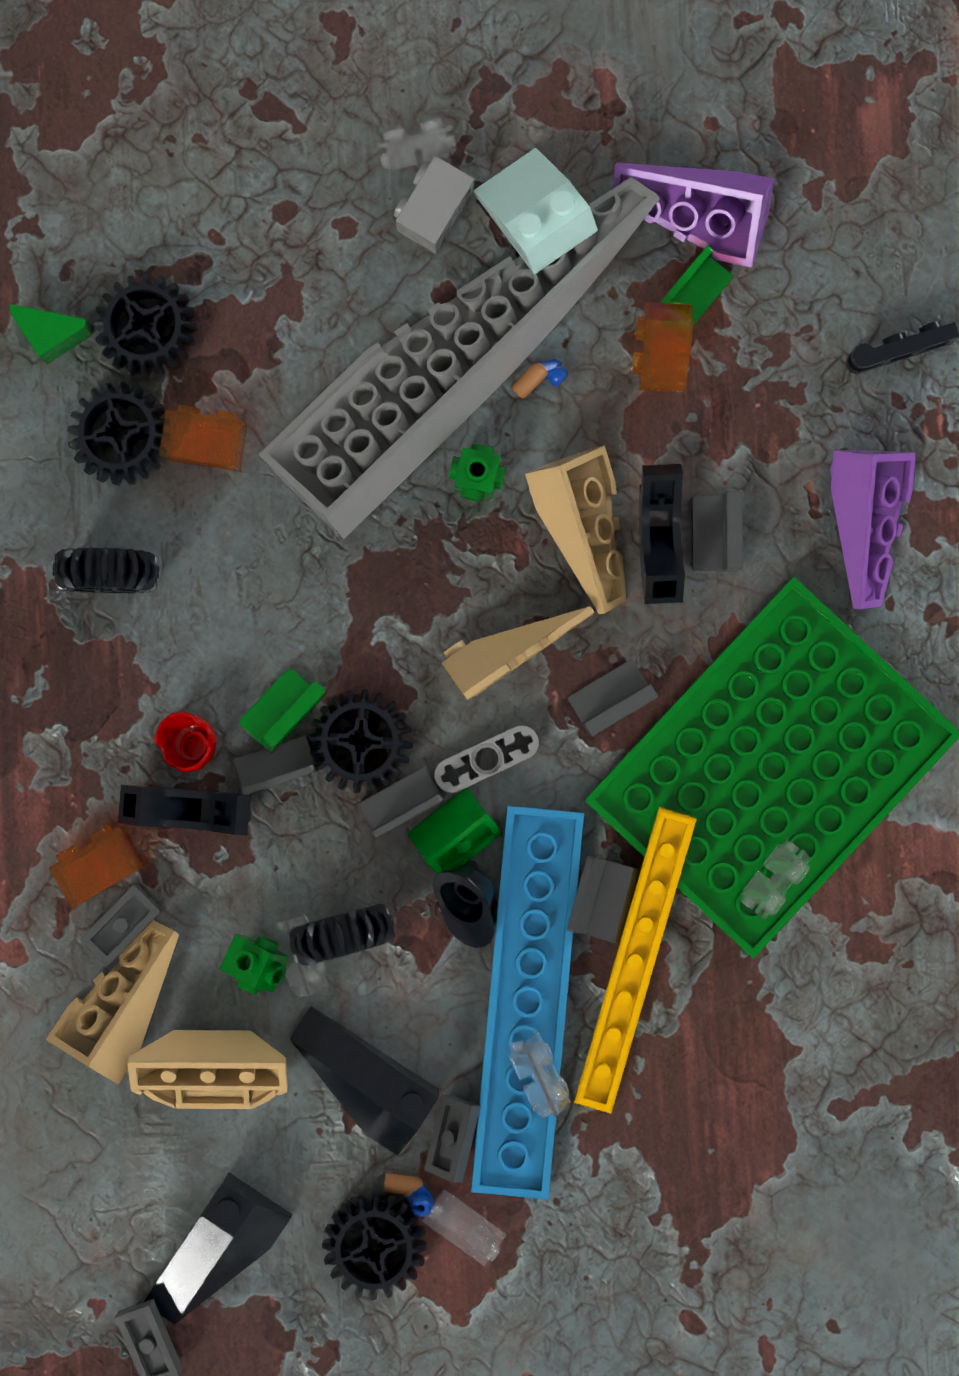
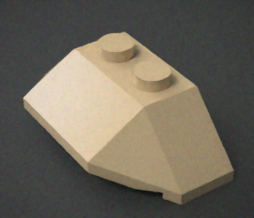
M173 1030L129 1056L127 1062L131 1092L139 1095L144 1093L152 1100L174 1109H253L270 1101L276 1095L286 1093L288 1090L286 1057L251 1030Z

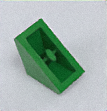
M10 304V314L37 355L47 364L93 334L94 327L86 319Z

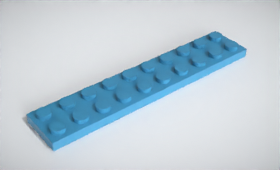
M507 805L479 1106L481 1107L477 1122L471 1192L549 1199L573 932L567 931V926L577 894L584 813Z

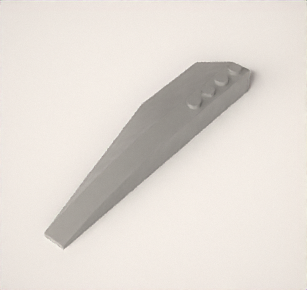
M633 177L628 178L589 204L598 229L596 233L535 275L520 255L515 259L509 256L458 289L457 297L447 303L440 304L438 302L427 310L429 315L411 327L406 323L395 330L396 336L381 346L379 342L366 349L258 455L324 522L345 539L534 351L587 291L658 202V195Z

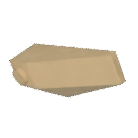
M605 445L547 463L525 473L537 513L599 614L607 613L626 602L623 556L619 551H616L614 534L615 531L620 530L619 517H613L611 496L617 495L616 481Z
M589 606L473 640L467 645L461 640L444 652L447 659L441 662V664L466 700L470 701L585 621L595 612Z
M153 920L120 954V961L108 974L101 971L93 980L96 986L82 1000L76 997L67 1006L46 1040L119 1085L128 1071V1057L141 1049L179 934Z

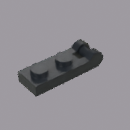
M941 320L934 321L918 328L919 334L906 337L905 332L897 333L883 339L884 345L875 348L866 343L860 344L848 355L846 367L850 372L859 374L950 345L959 337L956 324L953 322L942 326Z

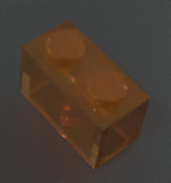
M645 302L644 316L636 317L635 340H641L640 352L633 351L632 375H638L640 390L686 392L694 324L691 304Z
M179 405L177 411L166 410L159 454L165 461L241 472L247 426L243 420H238V414L216 411L215 416L201 415L200 409Z
M107 825L89 836L92 843L80 850L75 844L56 855L59 862L49 867L72 908L81 905L146 866L124 827L112 830L110 825Z

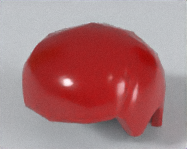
M184 711L171 713L159 723L154 736V742L160 747L163 753V761L181 772L201 770L213 759L217 738L214 729L207 720L194 713Z

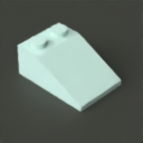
M534 148L473 190L477 199L534 275L598 231L590 206L573 184L537 148Z

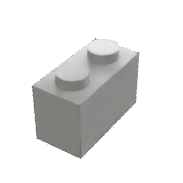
M434 156L429 166L424 163L418 170L413 184L416 185L414 191L409 198L404 196L395 209L394 217L397 218L396 228L399 233L436 254L471 197L473 190H475V179L439 157Z

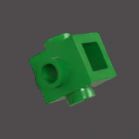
M472 444L471 449L462 447L460 457L453 456L449 479L455 480L454 488L456 492H461V498L483 502L484 498L492 499L494 489H502L506 467L499 466L500 455L493 454L494 448ZM471 466H483L485 468L484 474L480 477L473 476L470 473Z
M235 934L219 970L237 979L236 986L251 994H257L259 990L274 992L285 977L286 965L290 956L277 950L280 944L268 937L258 935L255 938Z

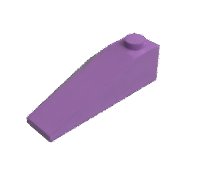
M629 163L615 164L612 189L628 178L633 177L658 195L659 200L645 217V221L648 223L655 222L674 233L673 237L682 242L688 240L702 249L709 245L714 249L711 258L747 267L754 265L769 215L774 184L773 178L738 171Z
M837 450L833 453V461L830 467L832 477L831 494L854 609L882 606L893 566V560L889 554L891 544L895 537L901 536L903 525L897 523L902 504L910 503L913 491L916 453Z

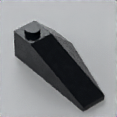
M312 1006L290 1038L291 1042L364 1134L397 1156L418 1131L439 1098L440 1089Z
M228 1172L143 1302L154 1299L160 1315L175 1325L270 1250L293 1214Z

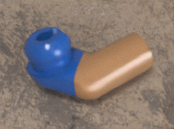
M556 359L535 363L511 385V388L519 397L525 399L546 379L553 386H559L568 377V371L561 366L562 362Z
M393 1173L385 1174L383 1192L403 1195L412 1213L418 1217L427 1216L434 1206L433 1195L420 1177Z

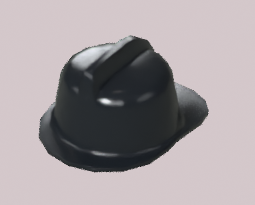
M474 860L467 861L453 871H441L433 878V889L438 898L443 919L451 933L465 945L474 948L485 947L491 943L495 930L490 907L494 900L495 888L490 878L480 871Z

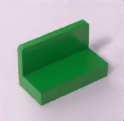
M709 245L705 247L661 300L655 312L658 317L683 337L687 335L734 277L711 258L714 249Z
M289 668L241 717L239 725L272 754L321 702L326 690L316 681L309 685L295 671Z
M465 788L408 833V837L428 865L438 874L441 871H453L455 868L462 866L501 836L503 832L469 789Z

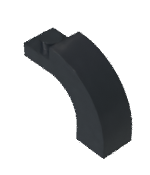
M682 464L642 465L641 485H639V543L644 604L683 603L685 571L680 531L683 482Z
M121 785L118 823L143 827L184 828L232 835H248V824L251 819V796L210 790Z

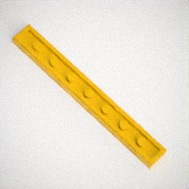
M658 807L575 1095L574 1103L612 1113L696 823V817Z

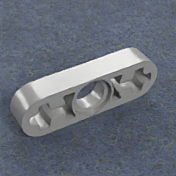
M513 727L440 762L435 770V781L446 792L453 793L465 789L531 758L539 747L538 736L530 727ZM517 732H521L523 736L530 735L532 742L528 744L529 751L525 754H522L520 749L509 752L508 754L513 760L504 763L503 752L495 742L503 738L504 745L507 746L515 741L514 734ZM482 748H491L498 755V763L491 770H482L476 764V754ZM469 755L470 765L478 776L470 779L469 772H466L458 777L460 782L458 785L453 786L450 781L444 783L441 776L446 773L445 766L451 764L454 769L462 767L465 763L461 760V757Z

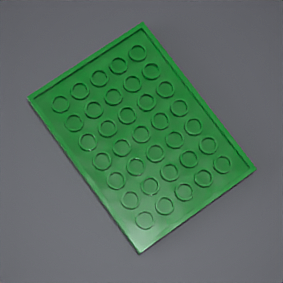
M792 577L590 792L584 801L643 856H645L658 807L696 817V823L677 888L754 959L959 739V730L798 579Z

